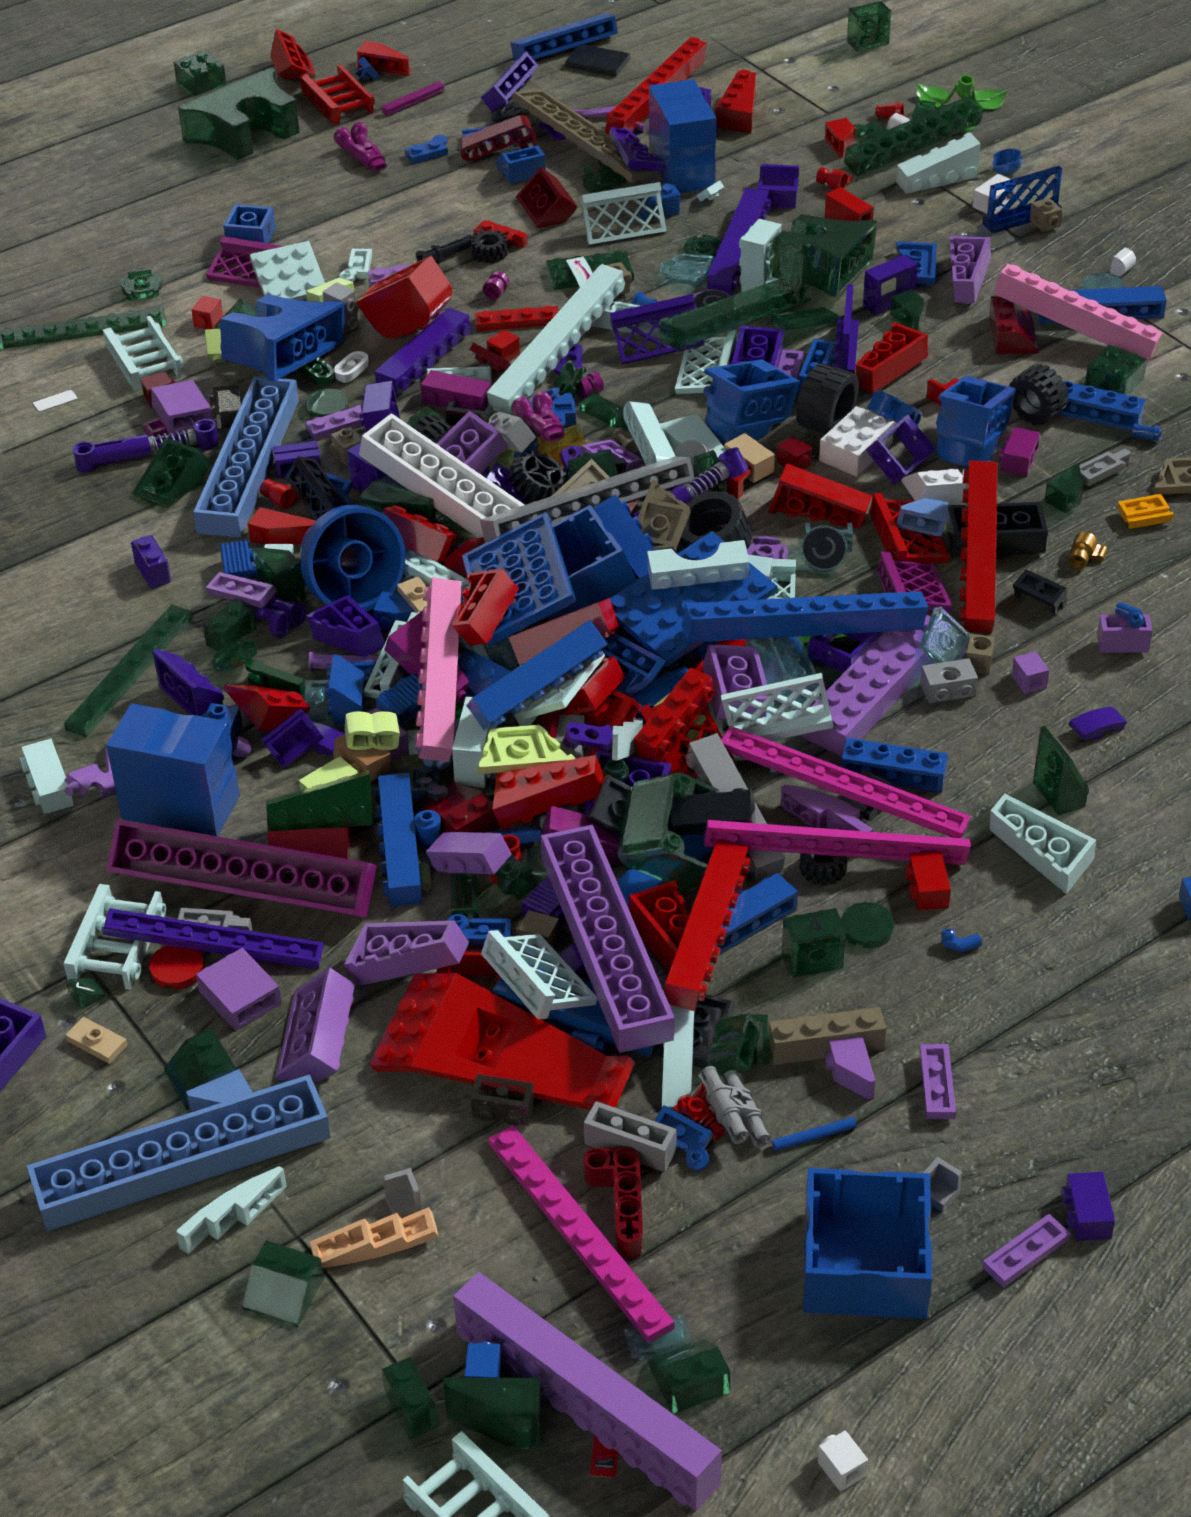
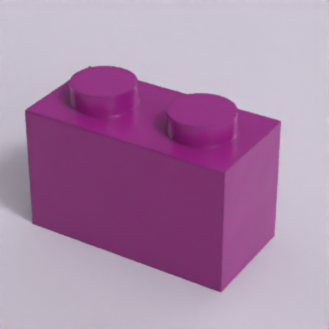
M1014 427L1011 435H1007L1004 448H1001L999 454V461L1002 462L1001 471L1028 476L1038 452L1040 432Z

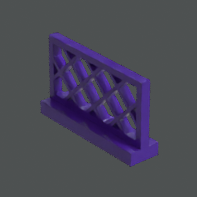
M847 284L844 319H838L834 367L855 374L859 320H852L854 284Z
M693 294L611 312L610 324L613 328L622 365L705 346ZM683 313H692L693 319L690 324L679 319ZM668 317L673 320L669 329L658 324L662 318ZM647 322L653 325L648 334L638 329L641 323ZM676 323L686 328L682 336L672 332ZM627 327L632 332L626 339L619 335L618 328ZM655 328L666 333L661 342L651 336ZM690 330L698 335L699 341L690 342L684 338ZM635 332L645 337L640 346L630 341ZM668 335L679 340L676 346L669 347L664 344ZM648 340L658 345L655 351L649 352L643 348ZM627 345L637 349L634 356L625 357L624 349Z

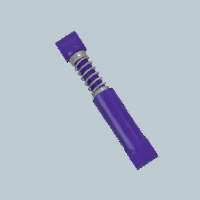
M201 419L194 424L192 429H187L186 432L184 430L181 433L176 431L175 434L170 432L169 435L164 433L163 436L158 434L157 437L153 435L148 437L145 434L96 444L82 441L73 446L75 465L80 472H91L99 465L152 456L151 453L156 452V450L158 452L160 449L165 451L166 448L171 450L172 447L177 449L180 445L182 447L186 444L188 446L197 445L198 448L204 450L213 449L218 445L216 423L211 419Z
M734 447L720 454L718 463L710 467L709 471L706 470L704 474L699 475V478L695 477L694 481L691 480L689 484L679 485L670 492L675 495L677 500L686 504L697 497L698 494H703L704 490L708 491L709 487L713 488V484H718L719 480L723 481L727 477L733 479L742 475L748 470V466L739 448ZM640 511L630 516L632 518H634L635 516L638 518Z

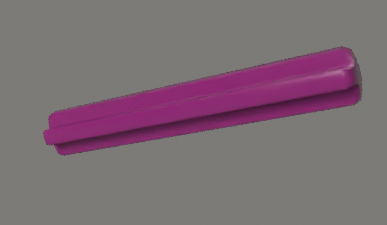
M438 81L382 106V113L386 116L444 92L445 85Z

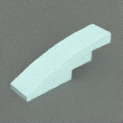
M633 718V722H623V726H613L612 760H620L637 752L634 737L642 729L644 718Z
M669 1005L675 1017L674 1041L664 1043L662 1107L665 1105L673 1110L680 1096H691L694 1011Z
M279 1166L255 1176L222 1194L198 1211L176 1230L179 1248L189 1255L208 1235L219 1240L237 1221L248 1226L287 1187L284 1169Z

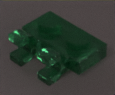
M598 160V164L602 169L598 170V175H594L593 169L589 164L581 166L585 173L581 175L583 186L590 193L608 191L627 184L624 176L615 173L611 167L602 164L600 160Z

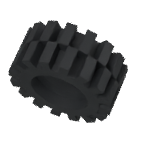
M482 230L481 233L477 232L471 239L473 258L477 259L478 262L483 260V263L486 264L488 261L491 264L495 260L497 262H500V259L504 260L505 256L508 255L507 236L502 232L499 233L497 230L494 232L492 230H488V232Z
M800 853L799 869L802 876L806 875L805 879L807 881L813 879V884L817 885L818 881H822V885H827V881H829L832 885L835 884L836 879L840 881L842 876L846 875L848 857ZM824 858L829 859L832 862L819 863L815 860Z

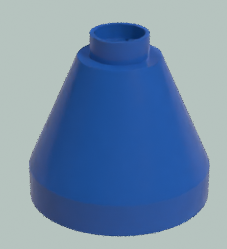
M345 505L334 508L322 515L307 530L301 541L300 553L303 579L313 596L325 605L349 595L365 611L375 608L381 592L393 593L403 575L405 546L402 536L388 517L373 509L360 505Z

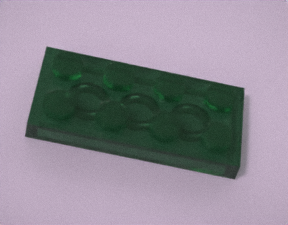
M626 251L546 260V267L553 290L580 287L566 261L579 257L585 258L592 273L601 264L609 265L622 262L626 270L630 271L632 281H634V272Z

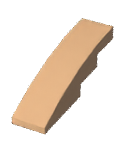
M428 1207L404 1218H400L395 1213L371 1224L364 1218L312 1240L310 1244L315 1266L319 1269L382 1257L438 1238L439 1235L433 1213Z

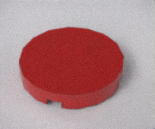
M165 945L158 949L151 957L149 970L153 981L160 987L166 988V986L173 987V989H182L191 986L197 981L196 974L203 970L205 963L200 950Z

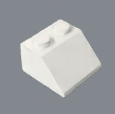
M958 469L917 472L902 478V483L915 501L930 498L948 502V505H961L962 491L966 489V484L962 483V474Z

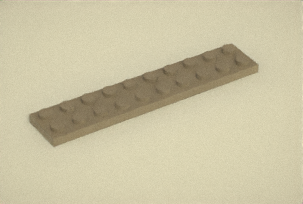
M543 89L513 92L512 100L517 102L520 107L530 111L531 115L540 118L543 123L553 127L556 132H560L566 139L576 143L579 148L585 149L589 152V155L598 158L602 164L611 167L615 173L621 174L627 181L635 183L639 180L650 181L651 179L660 178L662 171L632 170L628 168L609 134Z

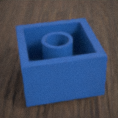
M234 204L223 225L225 237L268 244L276 228L273 207Z

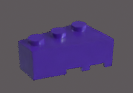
M349 595L306 615L315 640L362 657L373 655L384 647L385 643L378 622Z

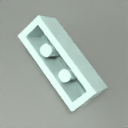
M52 739L23 746L24 757L19 759L23 772H29V774H25L29 789H35L31 791L35 805H41L44 814L74 806L72 796H68L64 791L68 784L64 781L66 776Z

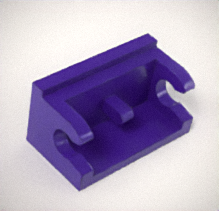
M299 709L264 737L262 742L273 757L286 769L320 742L324 736L305 712Z

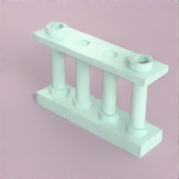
M151 316L147 317L148 328L121 336L115 335L111 327L103 329L106 348L133 391L142 389L141 378L173 369L178 378L182 377L181 368H184L181 356L176 355L162 334L159 323H155ZM148 336L152 337V340L134 344L126 347L125 345L122 346V344L135 341ZM155 347L159 348V351L135 358L129 357V355ZM162 358H165L167 360L166 362L152 365L146 368H136V366L142 365Z
M99 884L64 961L67 979L70 982L78 983L82 973L87 970L120 974L123 977L125 989L131 990L134 980H137L140 976L141 964L150 942L134 940V943L131 944L98 939L100 932H103L108 910L110 908L165 917L166 905L162 902L161 892L155 891L150 904L115 900L111 895L110 886ZM96 950L128 954L125 964L89 959L91 953Z
M462 1431L452 1439L453 1459L418 1487L408 1476L403 1479L404 1501L413 1511L418 1509L425 1517H451L481 1490H489L495 1496L496 1501L477 1517H498L504 1511H511L516 1517H549L530 1496ZM460 1469H467L474 1475V1480L440 1508L429 1495Z

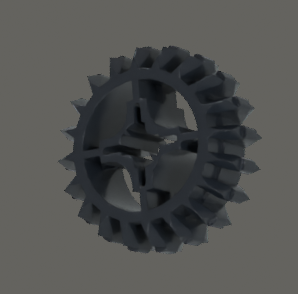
M532 450L522 452L513 460L509 469V480L512 482L511 487L516 488L517 494L524 496L523 499H530L531 503L551 497L569 478V475L565 473L566 468L561 467V462H556L554 457L547 456V453L541 454L539 450L535 453Z

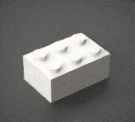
M856 406L820 439L819 461L858 477L874 461L865 449L893 427L894 421ZM893 434L883 442L887 448L893 443Z

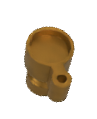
M1080 532L1074 538L1068 562L1073 568L1083 569L1086 567L1089 558L1102 562L1108 549L1106 546L1097 544V538L1093 534Z

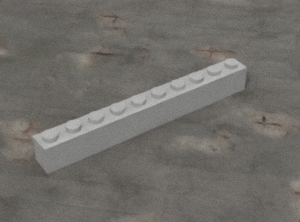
M675 456L480 519L485 543L545 512L549 515L554 526L559 521L589 505L593 508L615 494L621 502L646 496L652 480L657 481L663 489L694 480L690 457Z

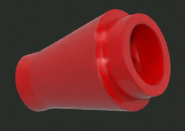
M899 102L877 105L875 108L876 117L890 119L895 113L904 116L905 112L904 104Z

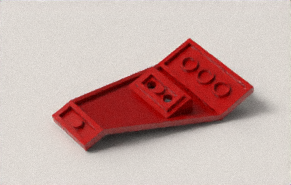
M415 973L387 1027L379 1047L375 1051L370 1066L376 1072L421 1073L591 1110L596 1101L616 1108L635 1062L629 1056H606L457 973Z

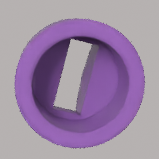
M237 736L232 744L231 755L238 758L247 757L251 753V744L245 738Z

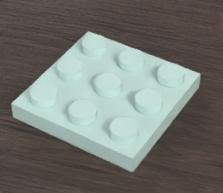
M309 241L250 254V260L264 296L269 294L301 301L307 299L305 291L325 283Z

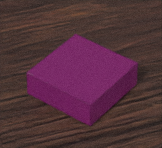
M161 418L143 424V429L149 436L157 437L158 434L163 436L164 433L169 435L167 427Z

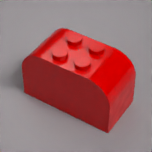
M429 256L377 281L356 301V304L379 334L386 338L394 339L404 334L409 336L417 328L423 330L430 325L429 321L442 313L440 310L450 302L452 287L433 257Z

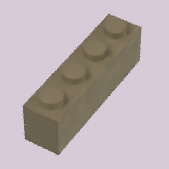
M880 1007L770 1021L768 1044L774 1065L824 1058V1054L829 1053V1041L863 1037L867 1052L885 1050L887 1028Z

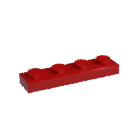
M558 306L475 312L476 331L546 326L559 312Z

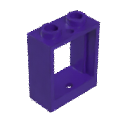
M904 254L866 270L863 307L876 316L914 300L918 264ZM896 278V290L881 296L882 283Z
M906 415L865 450L894 485L936 449L910 416ZM893 433H895L915 458L905 468L901 466L883 443Z
M882 632L844 634L861 642L851 654L829 645L838 634L814 635L809 639L808 657L844 673L875 642Z

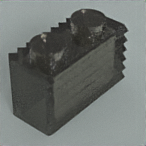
M239 385L213 387V395H209L211 420L216 421L218 429L221 427L223 429L225 427H232L241 406Z

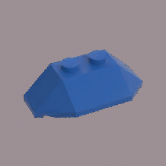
M615 633L604 638L607 645L602 650L605 655L603 659L615 657L626 677L613 691L616 690L631 697L651 686L664 668L666 661Z

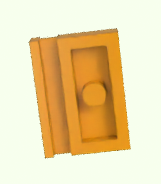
M1161 494L1118 501L1117 510L1125 523L1128 522L1129 529L1173 521L1174 513L1170 512V507Z

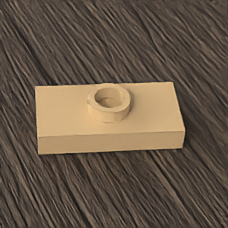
M419 577L397 584L398 592L416 613L423 611L424 606L427 607V601H423L426 585Z
M82 1017L65 1035L67 1042L109 1064L128 1046L125 1038L85 1017Z

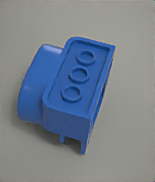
M762 359L706 368L704 373L712 377L713 380L712 384L705 386L703 393L708 396L706 402L708 408L704 422L723 445L744 433L758 441L771 432L774 424L784 422L789 417L800 381Z
M966 375L941 393L938 400H941L942 406L936 420V425H938L937 431L939 432L935 448L936 455L948 463L968 467L969 460L988 462L998 446L999 437L1005 433L1008 427L1016 388Z

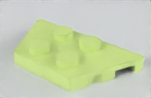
M540 725L491 728L477 772L478 774L501 773L572 760L575 757L572 754L567 756L560 749L561 744L555 738L550 737L548 732Z

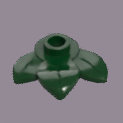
M571 360L562 366L560 375L555 377L553 383L554 388H559V395L571 393L573 399L578 392L577 385L583 378L584 367L575 369L574 363Z

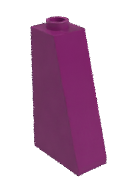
M423 611L389 635L384 648L410 675L415 673L418 677L420 669L424 667V663H420L421 649L425 648V642H421L422 629L426 627V622L422 621ZM458 664L456 704H459L466 697L467 693L465 691L469 683Z

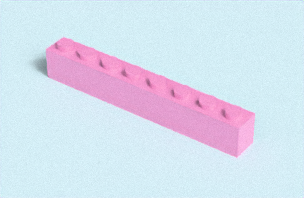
M1007 264L1000 272L993 292L995 295L1146 363L1154 355L1163 334L1153 326L1144 325L1133 317L1124 316L1115 309L1106 308L1095 300L1086 299L1075 291H1068L1057 283L1048 282L1037 274H1030L1021 270L1016 265Z
M432 577L430 586H425L423 601H427V607L424 606L422 621L426 622V627L422 629L421 642H425V648H422L420 653V663H424V667L420 669L418 683L423 685L422 690L418 692L417 705H421V711H418L416 726H420V733L417 732L415 738V748H419L418 758L449 762L452 754L459 633L453 628L452 624L458 605L461 602L462 581Z

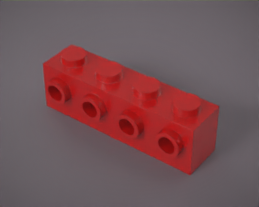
M690 667L634 737L638 757L659 762L664 761L715 696L711 676Z

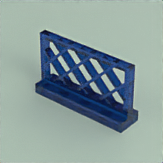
M1056 166L990 185L987 216L983 217L982 224L990 232L997 233L1031 223L1032 203H1027L1034 195L1037 196L1034 202L1043 200L1051 190H1053V194L1050 199L1062 209V206L1058 204L1062 168ZM1055 174L1054 179L1048 184L1046 182L1048 178ZM1039 179L1036 185L1031 189L1029 185L1034 180ZM1022 184L1015 194L1011 192L1016 185ZM1045 184L1047 187L1038 195L1036 192ZM1005 189L999 198L996 199V191ZM1028 189L1030 192L1021 200L1019 197ZM1011 194L1012 198L1004 205L1002 202ZM1017 200L1020 201L1017 207L1010 209ZM999 205L1003 207L1000 212L994 213Z

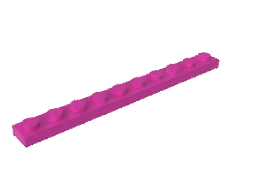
M733 726L729 727L721 740L728 753L952 838H962L970 823V815Z
M707 820L704 834V846L715 847L718 839L746 846L748 850L909 861L910 853L941 851L944 864L956 865L966 864L971 848L970 839L716 820Z
M514 1125L489 1137V1146L647 1343L650 1344L673 1331L675 1326L672 1318Z

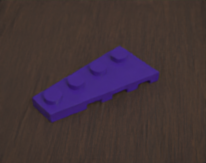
M610 127L609 135L628 168L632 170L665 171L666 164L663 161L658 162V156L655 153L650 154L648 152L649 148L640 143V139L632 131L625 128Z

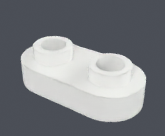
M361 351L350 353L335 366V378L343 383L354 380L368 367V355Z

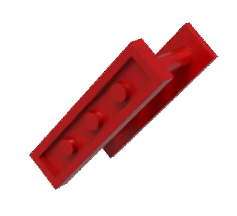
M341 64L337 65V75L317 81L312 80L307 74L300 75L301 92L333 125L340 124L341 113L364 107L370 114L374 113V96ZM337 82L340 83V84H338V85H335V86H332V87H328V88H325V89L320 88V87L327 86V85H330V84H333V83H337ZM345 90L348 91L347 93H344V94H341V95H337V96H334V97H330V96H329V95H332V94H335V93H339V92H342V91H345ZM354 98L356 99V101L346 103L340 106L338 105V103L351 100Z

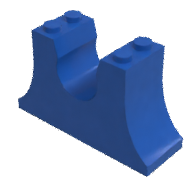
M268 294L257 300V317L232 312L220 318V350L222 360L255 368L265 374L267 380L270 381L282 378L345 343L344 302L340 301L308 302Z

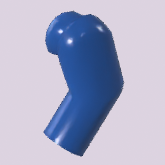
M1118 602L1115 613L1126 617L1131 627L1140 628L1145 621L1141 609Z
M944 929L941 932L942 945L957 952H965L982 946L979 934L959 938L955 936L956 932L952 929Z

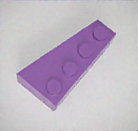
M950 236L954 302L963 304L975 303L991 260L990 237Z
M455 921L365 923L344 966L358 986L459 964L469 942Z

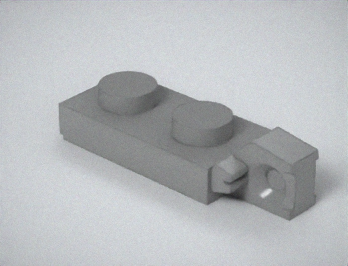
M1126 448L1115 454H1111L1109 451L1075 467L1073 469V476L1088 487L1123 470L1130 464L1131 452Z
M181 908L177 918L179 920L252 931L251 919L239 918V916L233 915L232 911Z

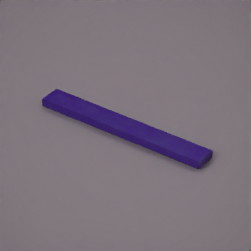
M110 908L103 927V935L226 955L243 948L253 959L319 969L324 949L323 942Z

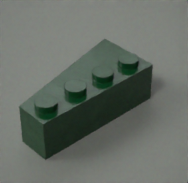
M369 769L332 782L315 785L312 788L266 800L267 830L281 831L372 826Z

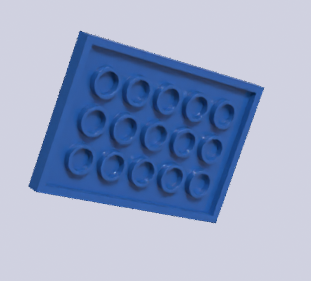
M547 512L462 555L467 575L468 573L502 568L519 588L514 596V601L504 613L503 620L497 625L491 640L487 643L488 646L500 642L511 634L521 631L527 626L543 620L554 612L567 608L570 604L576 602L554 528Z
M711 531L677 555L687 560H703L715 554L720 543L725 541ZM749 562V578L665 589H652L648 573L611 597L610 600L620 626L649 652L666 661L665 666L668 667L703 643L687 642L681 625L686 603L768 599L777 593V585Z

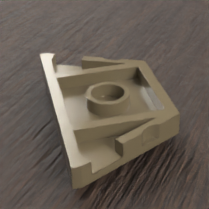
M1191 457L1166 458L1163 469L1159 474V480L1154 487V495L1191 493Z
M652 480L637 519L642 525V533H648L654 543L652 546L654 550L672 549L675 552L691 511L684 502L677 500L675 495L660 487L657 481Z

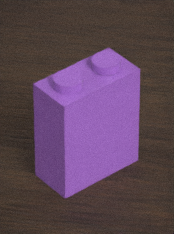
M193 380L151 388L152 407L167 427L168 433L171 432L173 434L176 431H187V429H192L197 421L211 419V407Z
M243 948L227 955L222 960L196 974L199 992L235 1031L282 1004L279 986Z

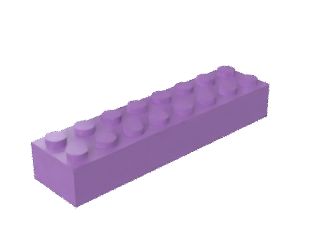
M926 615L923 630L883 632L826 691L834 728L802 734L801 738L842 757L847 738L861 740L921 676L922 666L932 664L948 647L950 625ZM816 701L811 707L822 705V703Z

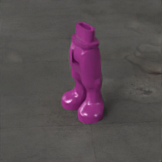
M356 122L351 128V133L345 127H340L335 131V143L341 148L348 150L351 156L368 169L378 172L387 167L385 158L380 150L371 141L366 139L368 129L364 123Z
M540 391L536 393L533 397V409L530 401L525 397H518L514 400L512 404L513 414L526 422L527 426L544 440L554 442L565 437L564 428L558 416L551 411L553 401L547 392Z

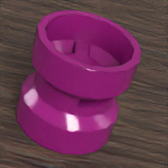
M493 272L482 287L483 293L489 299H499L508 288L509 279L502 272Z
M596 371L589 373L587 377H583L577 385V394L581 399L590 397L591 393L597 394L604 390L603 380Z

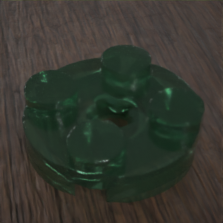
M150 269L132 270L128 272V277L124 279L123 276L120 280L122 293L126 295L129 301L148 297L157 298L160 295L159 291L162 289L161 275L156 272L157 275L153 274Z

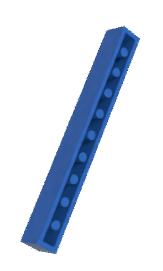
M921 591L697 602L685 604L681 627L687 642L923 630L929 607Z

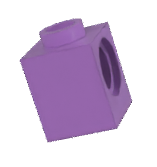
M1037 652L1014 657L1012 677L1024 694L1047 688L1049 669Z

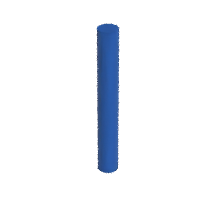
M854 1117L774 1139L771 1141L774 1151L782 1150L857 1128V1123Z

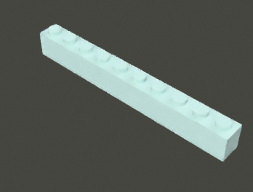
M601 264L487 391L488 404L493 406V410L513 415L512 404L514 400L518 397L528 398V396L532 395L535 388L545 380L549 372L555 369L560 359L567 355L571 347L579 341L585 331L590 329L592 323L601 316L607 306L612 304L614 298L623 291L625 287L623 271Z

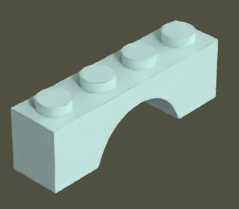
M744 540L720 543L716 553L703 560L684 559L678 556L672 549L647 551L648 572L652 589L749 578V558Z

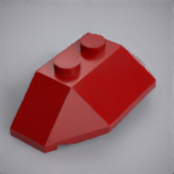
M276 29L270 57L277 75L283 79L289 78L291 80H300V75L307 74L310 78H315L316 73L310 59L301 46L295 42V38L288 33Z

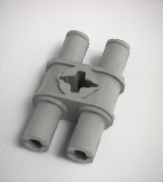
M709 1066L702 1070L703 1073L700 1072L699 1077L707 1091L706 1099L709 1104H712L717 1114V1121L727 1129L731 1141L734 1144H739L746 1140L745 1137L748 1138L750 1136L755 1147L765 1146L771 1137L762 1122L763 1114L760 1109H757L752 1099L753 1094L741 1083L738 1073L735 1070H730L724 1073L725 1077L722 1076L720 1079L715 1067Z

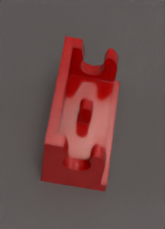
M615 690L613 695L616 699L600 727L608 724L613 729V726H623V722H633V718L636 717L641 705L633 698Z

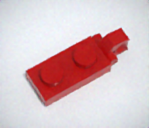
M483 220L474 228V235L477 232L481 233L482 230H485V232L497 230L499 233H504L507 236L508 246L512 244L524 248L528 245V234L489 220Z

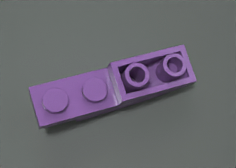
M784 785L781 787V806L813 828H824L826 826L829 829L873 832L871 827L860 821V810L839 798L800 786Z

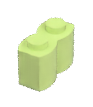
M358 711L346 714L344 729L347 748L352 750H367L370 748L392 750L398 748L400 732L395 713L376 712L369 714Z

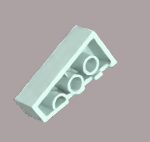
M969 132L964 134V138L957 141L953 139L942 148L938 149L936 147L924 156L918 155L897 165L896 183L908 194L977 178L980 142Z
M1004 794L990 811V831L1065 894L1070 891L1094 860L1096 839L1007 794Z

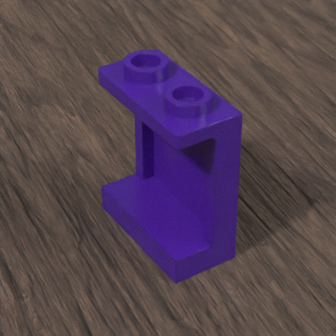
M760 164L757 189L769 191L771 207L796 208L799 166Z

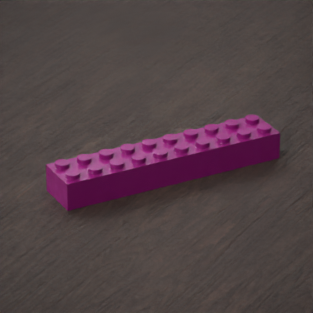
M116 819L106 871L367 918L377 865Z

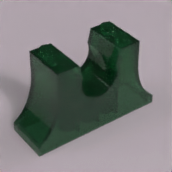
M272 67L178 106L183 141L214 146L225 151L236 160L253 154L251 131H269L274 136L284 140L300 133L296 99L278 87L276 70Z
M801 214L793 220L792 232L782 231L773 238L772 250H774V255L770 261L771 277L806 284L825 292L828 296L837 297L847 287V284H850L873 261L878 221H845Z

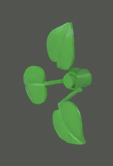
M961 75L950 94L940 87L917 85V97L921 104L928 108H940L942 103L947 104L957 90L958 96L962 98L960 112H949L945 116V124L952 130L966 133L972 131L977 124L974 114L964 113L966 98L972 94L973 102L978 103L979 108L994 111L1002 106L1007 91H974V78L970 75Z

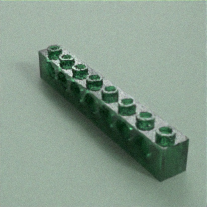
M969 95L847 147L844 163L856 176L868 173L871 170L981 124L984 108Z

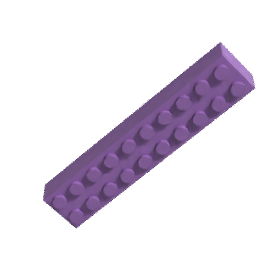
M593 825L541 835L542 861L619 1053L674 1041L675 1017Z
M478 1272L453 1296L456 1331L464 1341L500 1344L501 1363L504 1370L510 1376L519 1377L534 1394H541L550 1401L551 1405L558 1412H565L572 1417L579 1428L584 1431L589 1430L598 1437L603 1446L616 1450L622 1455L628 1465L641 1469L647 1474L652 1483L666 1488L680 1504L688 1505L697 1511L721 1485V1449L483 1274Z

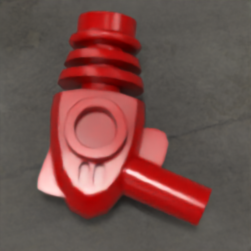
M701 1082L692 1096H680L673 1110L711 1131L714 1134L712 1140L717 1141L723 1136L726 1128L717 1121L716 1114L709 1108L711 1104L708 1103L705 1097L707 1091L703 1082Z

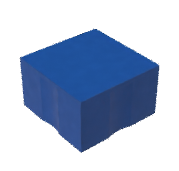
M694 79L649 86V153H655L658 156L657 161H663L666 164L665 171L661 172L664 184H674L680 193L707 189L715 184L716 117L705 101Z
M591 505L564 518L553 526L576 602L570 604L567 608L560 609L545 618L546 622L611 598L637 581L622 548L612 534L606 531L602 520Z
M131 703L106 745L121 819L218 837L240 796L236 769L231 756L232 743L228 721L196 715H181L164 709Z
M808 1168L805 1201L803 1313L927 1319L932 1285V1242L928 1230L931 1213L930 1173L887 1171L881 1173H862L845 1169Z

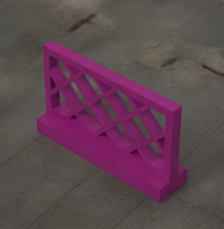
M223 236L220 240L221 248L206 273V277L210 280L261 288L258 280L252 279L256 276L255 271L253 270L249 273L246 271V269L253 267L250 254L284 246ZM223 257H228V258H230V259L225 260V261L222 260ZM246 260L249 262L242 264L240 261ZM236 262H237V264L239 265V266L234 267V268H232V269H228V267H227V266H229V265H231V264H234V263H236ZM219 269H225V271L220 274L215 273V271ZM241 271L244 273V275L239 277L233 276V274Z
M890 552L880 553L877 575L884 593L910 592L911 590L915 592L921 591L923 596H925L924 598L929 607L928 610L951 612L952 604L934 564L893 560Z

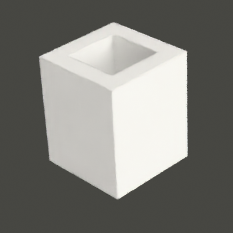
M846 1430L836 1436L830 1435L821 1442L818 1452V1464L840 1492L867 1477L868 1458Z

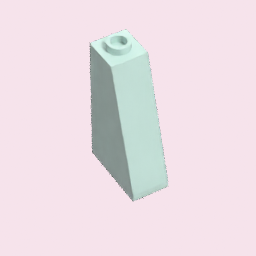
M698 413L660 424L673 451L679 444L687 440H695L705 445L711 455L709 456L710 467L717 464L719 455L726 451Z

